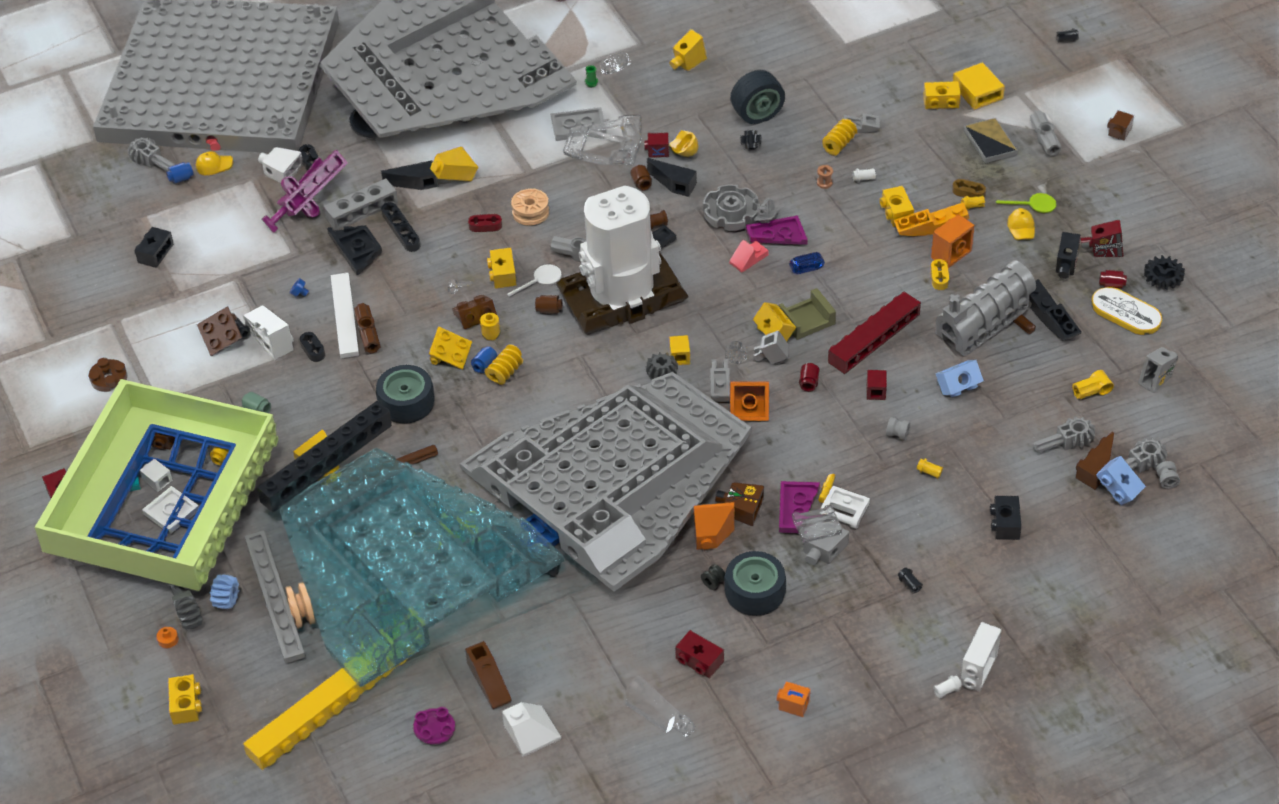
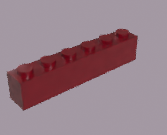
M905 291L895 296L886 306H882L877 313L871 315L863 324L858 325L849 335H845L840 342L832 345L828 351V363L843 374H846L920 315L921 302Z

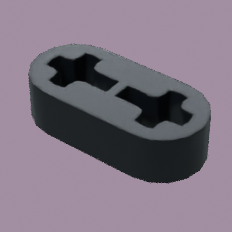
M304 144L299 147V152L302 155L303 165L308 171L312 166L311 161L314 163L319 157L312 145Z
M303 333L300 336V344L308 358L313 362L322 361L325 358V350L322 343L314 333Z

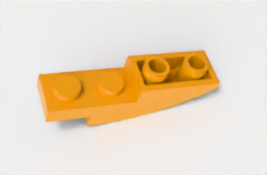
M962 202L932 213L928 209L895 219L894 223L899 235L926 236L933 235L936 228H940L949 219L958 214L966 220L970 218L965 204Z

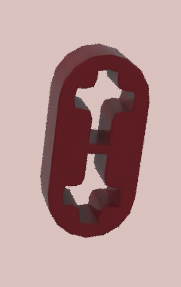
M498 214L473 215L468 219L469 230L472 232L498 231L502 228V218Z

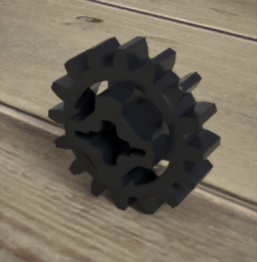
M1161 255L1160 259L1155 256L1153 260L1149 259L1148 264H1145L1144 277H1147L1146 282L1151 281V286L1158 285V289L1164 287L1165 290H1168L1169 286L1175 289V286H1180L1181 281L1184 280L1185 268H1182V263L1177 264L1178 259L1171 260V256L1164 258Z

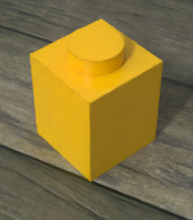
M688 335L670 336V356H674L678 365H689L690 347Z

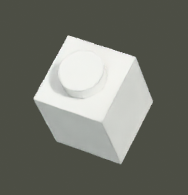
M153 459L140 470L142 480L157 492L173 481L170 470L156 459Z

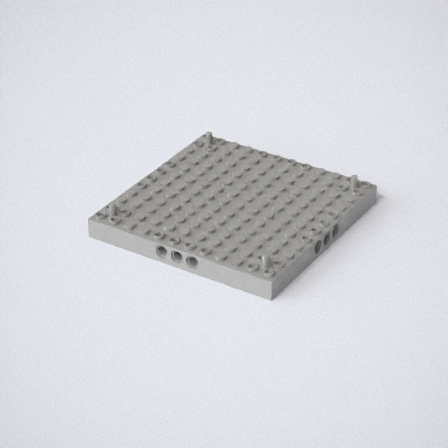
M144 0L93 125L97 142L130 144V142H135V138L141 139L143 137L146 139L149 137L150 140L155 141L156 146L211 149L210 144L206 143L208 136H214L221 146L220 150L270 153L274 148L279 147L299 151L324 72L320 67V62L330 53L339 24L337 6L234 0Z

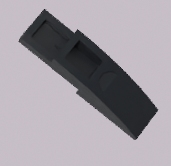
M1039 279L1035 280L1036 289L1029 295V301L1032 303L1030 308L1050 331L1065 341L1081 334V330L1061 303L1057 305Z

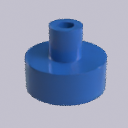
M299 278L289 293L295 297L299 293L306 296L309 290L304 288L306 282Z

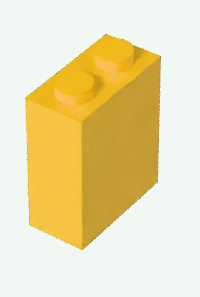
M983 62L953 73V82H959L960 95L974 110L1003 99L1005 86Z

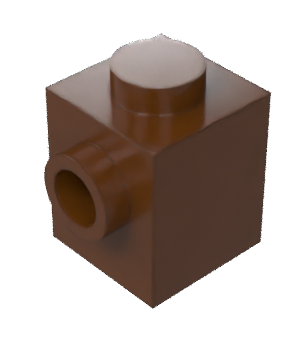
M1118 110L1115 116L1108 121V136L1125 141L1132 129L1134 115Z

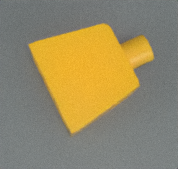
M691 29L673 47L675 58L669 64L675 70L680 66L684 70L689 71L705 61L707 56L703 37Z

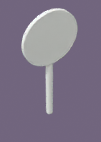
M554 265L540 266L534 273V280L509 292L508 296H512L536 282L542 285H553L561 279V270Z

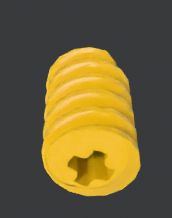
M848 119L840 120L822 140L825 151L833 156L838 155L857 134L856 125Z
M511 344L507 345L497 358L489 364L488 368L485 369V375L491 381L504 385L506 380L510 378V375H513L515 370L523 364L522 353L519 348Z

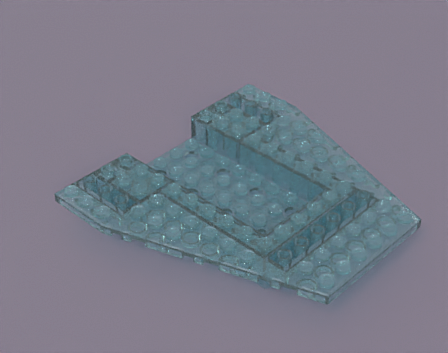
M378 448L371 450L310 485L278 509L298 569L309 595L325 648L360 688L429 646L428 628L486 592H489L499 602L564 562V556L527 520L523 518L518 519L509 511L503 512L497 509L496 505L471 493L466 494L462 492L461 488L457 486L452 487L446 484L444 480L420 468L418 470L414 469L411 464L407 462L402 463L396 460L395 456ZM417 532H424L422 535H415ZM383 552L390 553L387 556L381 555ZM440 556H448L443 560L438 559ZM407 576L414 577L411 580L404 579ZM464 580L472 581L469 584L462 583ZM430 601H437L435 605L428 604Z

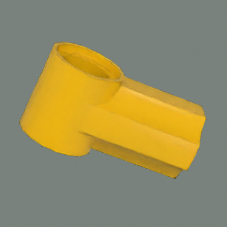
M1097 370L1092 373L1090 378L1072 385L1074 396L1077 399H1082L1096 393L1106 395L1114 388L1113 382L1103 370Z

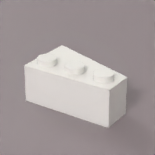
M261 306L243 315L245 325L250 328V333L274 360L293 351L292 342L294 340L290 334L289 325L267 308Z

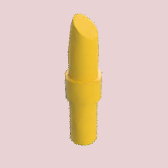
M835 474L828 475L822 486V491L818 498L819 502L824 503L833 486Z

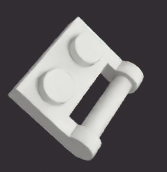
M832 486L821 506L819 516L841 521L857 529L870 503V498ZM833 507L842 510L844 512L853 514L854 517H850L845 514L830 510L829 508Z

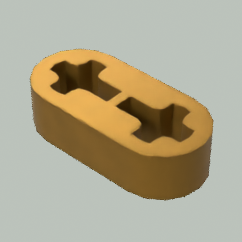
M957 179L953 182L952 192L960 197L984 196L985 198L986 187L981 183Z

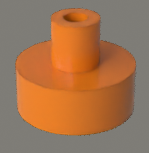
M172 627L160 629L156 636L158 644L162 648H172L179 640L177 631Z

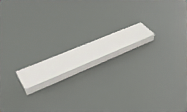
M349 273L331 275L340 358L359 356Z

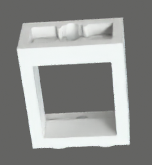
M981 622L963 659L960 681L966 688L980 692L998 655L1001 629Z

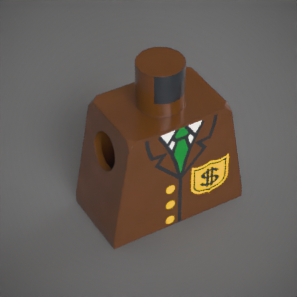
M734 482L731 484L729 492L717 491L715 502H734V520L753 526L764 500V486Z

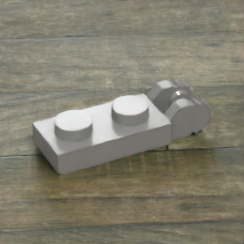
M712 359V368H710L711 399L715 402H730L728 359H724L723 368H717L716 359Z

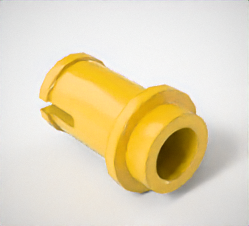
M965 196L961 199V203L964 202L967 210L985 206L984 196Z
M925 458L924 460L920 459L916 469L919 470V473L924 472L938 479L943 467L928 462Z

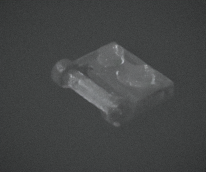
M831 504L826 505L822 509L800 514L799 512L792 513L793 523L796 525L802 543L842 534V528Z

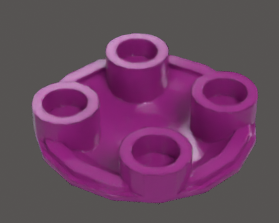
M445 707L427 709L416 713L413 731L416 737L424 743L440 744L453 736L455 721Z

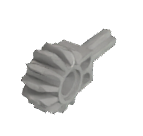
M143 137L141 139L135 138V142H130L128 154L130 159L136 162V164L143 163V165L149 168L158 165L167 172L168 167L175 165L161 156L160 148L149 137L146 139Z
M1076 416L1073 419L1068 418L1066 423L1057 426L1056 435L1034 442V449L1036 452H1042L1061 445L1064 450L1074 448L1075 446H1079L1082 449L1084 445L1089 446L1095 438V427L1091 424V420L1085 421L1084 416L1081 419H1078Z
M1144 437L1142 441L1136 443L1135 448L1129 450V457L1125 461L1132 470L1135 469L1138 473L1148 470L1150 467L1156 470L1158 464L1167 459L1166 445L1161 444V440L1154 441L1153 437L1150 440Z

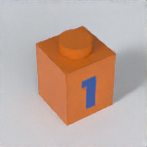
M786 681L784 688L779 689L776 698L779 701V710L803 717L810 702V688Z

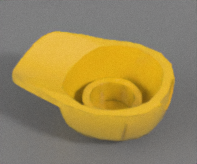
M681 130L677 137L669 144L675 153L684 157L693 156L698 151L697 138L692 132Z
M214 151L202 153L196 159L197 172L203 176L227 171L233 165L232 156H219Z
M1023 208L1014 210L1007 220V226L1015 240L1033 239L1035 237L1033 216L1028 210Z

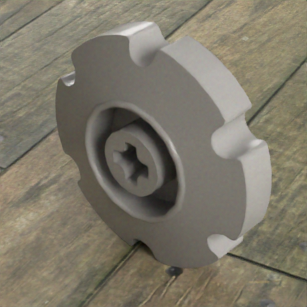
M738 185L719 186L717 191H710L703 200L704 217L709 224L716 228L724 227L728 231L744 229L746 224H753L755 222L754 219L758 215L757 210L760 206L758 204L759 198L747 187L741 189L738 188Z

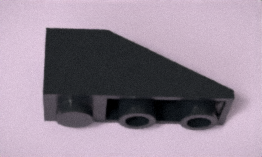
M647 158V170L652 177L672 193L686 197L690 196L697 184L696 170Z
M432 160L381 171L382 180L387 179L393 187L416 190L438 187V179L430 169Z

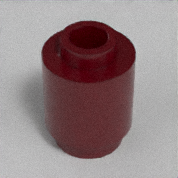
M1105 270V272H1100L1099 286H1104V288L1113 287L1122 290V286H1126L1127 275H1124L1123 271Z
M806 363L801 366L799 384L802 390L811 392L818 386L820 369L817 365Z

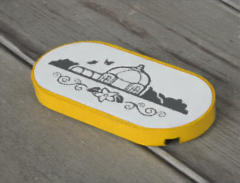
M1105 287L1097 290L1092 296L1093 310L1098 315L1135 334H1152L1158 331L1161 326L1162 315L1158 309L1120 289Z

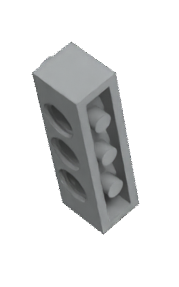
M384 179L324 205L325 218L334 230L344 228V226L380 212L382 205L387 202L398 204L396 190L387 179Z

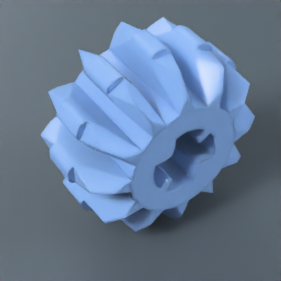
M222 574L214 578L210 592V601L214 607L231 609L236 604L239 592V583L236 577Z

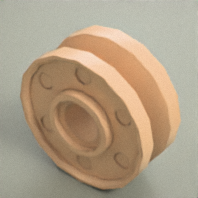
M525 189L516 193L511 201L514 220L523 225H536L545 221L549 216L547 195L537 189Z
M304 582L298 583L299 593L297 594L294 593L291 586L285 587L288 604L297 629L302 628L303 617L307 618L310 625L315 624L313 608Z

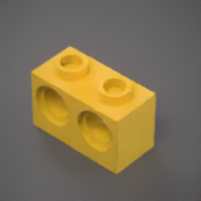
M194 674L168 678L169 713L173 725L199 721L198 712H202L201 700H198V695H201L200 682L195 681Z

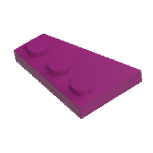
M798 215L771 220L768 223L759 222L746 225V232L750 242L808 245V239Z
M781 481L779 533L800 532L820 489V482Z

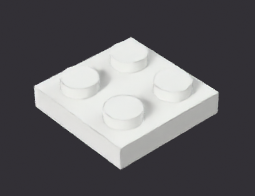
M172 486L142 509L143 515L161 528H164L182 493ZM184 495L183 500L185 503L177 517L189 520L196 514L199 505ZM175 520L167 526L169 534H172L180 527V520Z

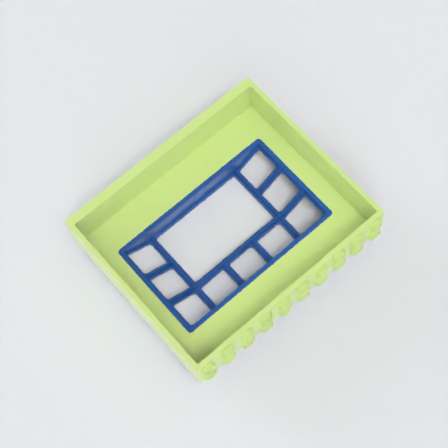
M121 379L35 526L42 552L200 591L202 585L208 580V573L216 564L219 552L223 551L225 540L227 537H230L235 521L239 520L240 511L243 506H246L248 496L254 490L258 476L262 475L263 466L269 461L273 447L277 446L278 436L276 435V423H274L273 414ZM155 433L175 437L169 461L149 457ZM183 439L202 443L196 467L175 463ZM209 446L229 450L218 473L202 469ZM156 459L167 469L192 475L158 539L110 528L136 478L140 474V470L145 464ZM198 477L213 480L205 496L190 493ZM184 495L193 502L201 503L193 520L177 517L185 503L183 500ZM175 520H180V526L188 527L179 545L165 541L169 534L167 526ZM105 535H109L123 540L115 544L100 539ZM132 542H137L151 547L143 551L127 546ZM159 549L175 552L173 558L155 553Z

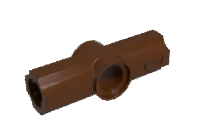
M365 303L357 304L354 308V313L365 352L370 354L376 353L381 348L370 307Z

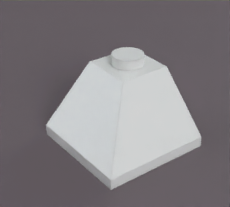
M521 702L502 711L504 726L523 757L561 739L560 734L541 705Z

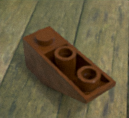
M1111 432L1107 437L1104 436L1100 440L1099 445L1096 448H1092L1084 460L1081 459L1076 465V479L1094 490L1102 484L1096 474L1110 461L1114 432Z
M485 641L465 648L467 664L492 709L512 702L494 657Z

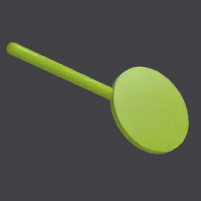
M1045 193L1034 194L1029 201H996V204L1030 205L1032 209L1040 213H1050L1056 207L1055 199Z

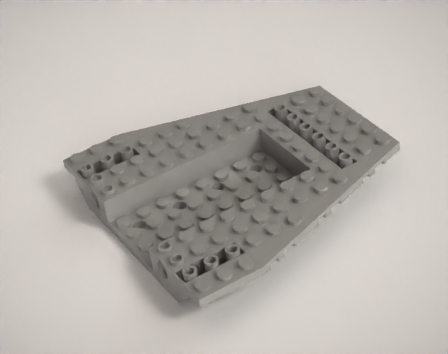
M382 0L320 62V67L379 138L398 135L400 132L411 130V132L418 131V128L423 127L428 129L448 125L458 120L468 121L473 117L483 118L503 114L504 111L513 109L518 111L528 106L533 108L574 87L577 83V80L537 35L527 39L499 8L495 0ZM491 20V21H494L495 23H494V24H491V23H487V21ZM465 34V35H467L468 37H467V38H464V37H461L460 35ZM508 43H512V44H514L515 46L512 47V46H508L507 44H508ZM434 48H438V49H440L441 51H440V52H437V51H433V49H434ZM481 57H485V58H487L488 60H487V61H484V60H481L480 58H481ZM410 62L413 66L405 65V63ZM458 71V72H460L461 74H460V75H456V74H453L452 72ZM425 86H432L433 89H426Z
M674 372L654 378L651 383L643 386L640 384L635 386L626 385L616 393L597 399L594 404L578 406L575 411L569 412L567 410L542 419L539 424L531 427L525 425L521 427L520 431L514 433L513 431L506 432L461 462L460 467L509 508L520 502L557 531L561 549L615 592L661 558L694 513V506L702 502L752 431L751 427Z

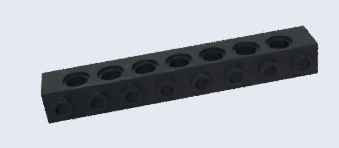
M375 401L257 487L260 503L272 513L278 510L392 426L390 410L380 402Z

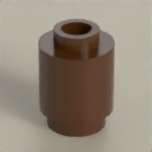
M637 165L633 167L630 175L636 187L643 191L649 189L652 185V178L646 166Z
M541 295L535 299V310L541 314H559V311L563 309V300L559 298V295Z

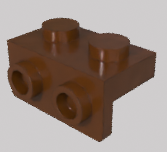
M478 295L472 301L460 302L456 307L452 308L453 314L460 318L464 329L477 325L484 314L494 313L497 315L491 298Z

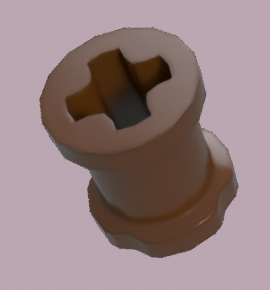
M661 210L660 213L650 214L651 229L654 226L668 225L665 210Z

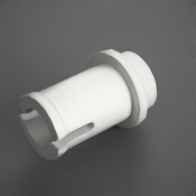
M857 168L852 172L853 181L859 183L861 180H875V169L859 170Z
M949 676L948 680L934 686L933 689L936 696L941 699L953 691L958 692L962 687V683L957 676Z

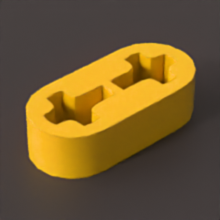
M936 259L931 263L932 286L937 290H945L949 284L948 265L946 261Z

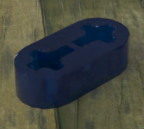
M813 252L794 257L789 262V266L794 274H802L822 268L825 261L821 253Z

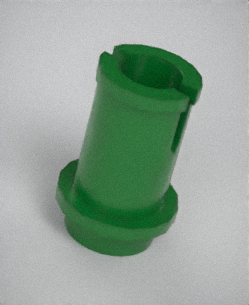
M589 65L585 68V84L593 88L598 83L596 67Z

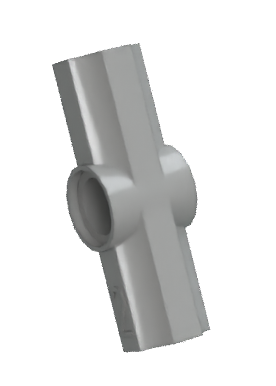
M1041 110L1035 111L1030 115V121L1037 133V141L1043 145L1046 154L1056 156L1057 153L1061 152V145L1054 133V125L1048 121L1045 113L1041 112Z
M554 236L551 243V251L571 255L573 260L580 261L578 254L581 252L580 244L586 242V240L582 237H576L571 240Z

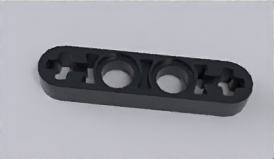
M393 202L383 204L381 207L382 216L403 247L409 252L419 250L421 246L420 238L398 206ZM394 220H401L400 223H393ZM402 231H409L407 234L400 233Z

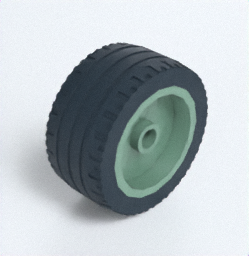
M754 70L745 74L736 82L731 90L730 101L735 111L745 122L760 124L778 114L784 105L786 96L782 85L774 75L766 70Z
M408 364L395 366L386 370L377 381V401L390 410L391 421L403 424L421 420L431 412L434 406V388L430 375L424 369Z
M749 551L733 558L726 568L724 577V589L729 604L738 612L752 616L769 614L777 609L786 593V574L781 562L773 555L762 551Z

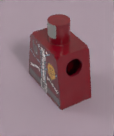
M1120 220L1092 226L1091 237L1081 238L1082 249L1093 247L1095 257H1124Z

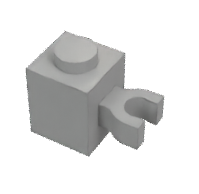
M775 331L762 336L761 346L754 347L756 354H753V358L756 362L761 361L765 357L771 364L782 362L788 358L790 346L781 333Z

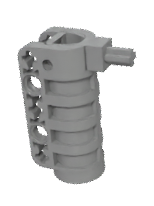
M1013 260L1001 269V273H995L988 278L987 283H982L976 287L973 294H967L961 300L958 294L955 296L951 294L949 296V305L936 318V334L943 340L950 339L956 344V350L963 356L969 355L1026 311L1029 306V295L1036 289L1033 275L1025 265Z

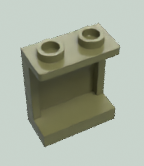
M817 288L811 290L810 299L788 308L783 303L778 305L796 326L792 333L796 340L836 324L835 309Z

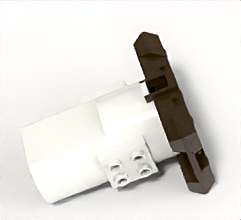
M621 186L591 196L586 200L584 215L587 242L580 244L581 252L578 253L582 263L580 265L581 272L561 278L556 283L565 302L585 334L590 335L618 324L622 325L624 322L632 324L645 319L647 314H653L661 309L682 303L688 298L685 289L660 252L659 242L653 238L649 201L641 191L630 186Z

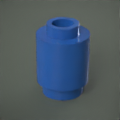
M182 162L168 167L166 175L169 182L173 181L176 184L190 179V176H193L194 173L189 162Z
M489 346L482 348L471 360L473 370L478 373H485V369L496 359L497 352Z

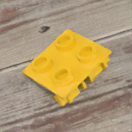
M438 326L429 351L431 363L437 365L442 360L463 370L472 341Z

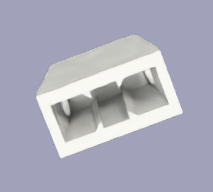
M279 147L274 148L269 155L261 153L258 158V162L263 164L264 174L281 183L284 177H294L303 166L301 152Z

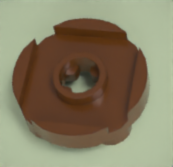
M100 358L90 369L88 377L94 389L101 392H109L111 388L118 385L121 379L127 380V372L123 362L115 359Z

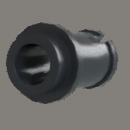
M1072 28L1068 31H1057V41L1073 40L1074 42L1079 38L1078 30Z
M237 317L235 322L243 339L247 338L250 335V328L244 325Z
M905 567L898 573L899 580L904 582L912 593L915 594L922 589L923 584L912 574V569Z

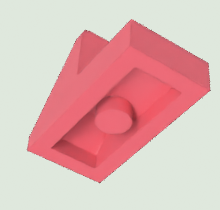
M742 240L730 259V264L742 273L767 257L769 250L757 241L749 244Z

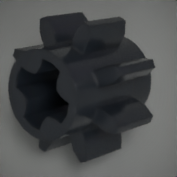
M757 130L744 131V135L740 137L741 145H745V149H757L758 144H761V135H757Z

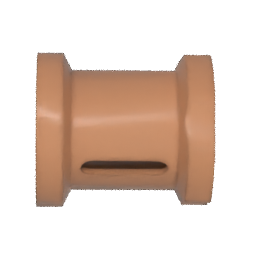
M828 165L820 166L817 169V174L819 175L817 185L822 189H827L833 184L831 179L833 169Z

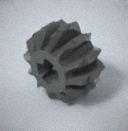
M661 352L658 355L652 354V357L648 358L646 372L650 380L671 372L677 374L678 363L675 361L674 356H669L668 352L666 354H661Z

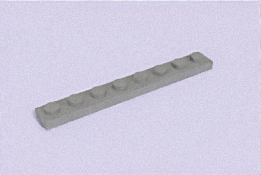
M260 531L246 535V544L285 664L305 658V653L265 532Z

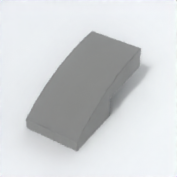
M862 113L861 118L848 115L843 116V119L851 120L856 125L857 133L878 131L880 128L879 116Z

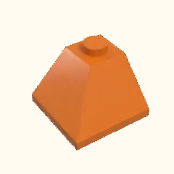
M734 502L694 506L696 549L717 548L734 531Z

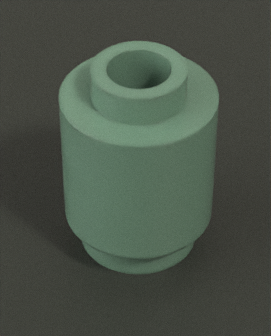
M249 392L242 398L243 408L269 413L271 409V403L268 399L254 392Z

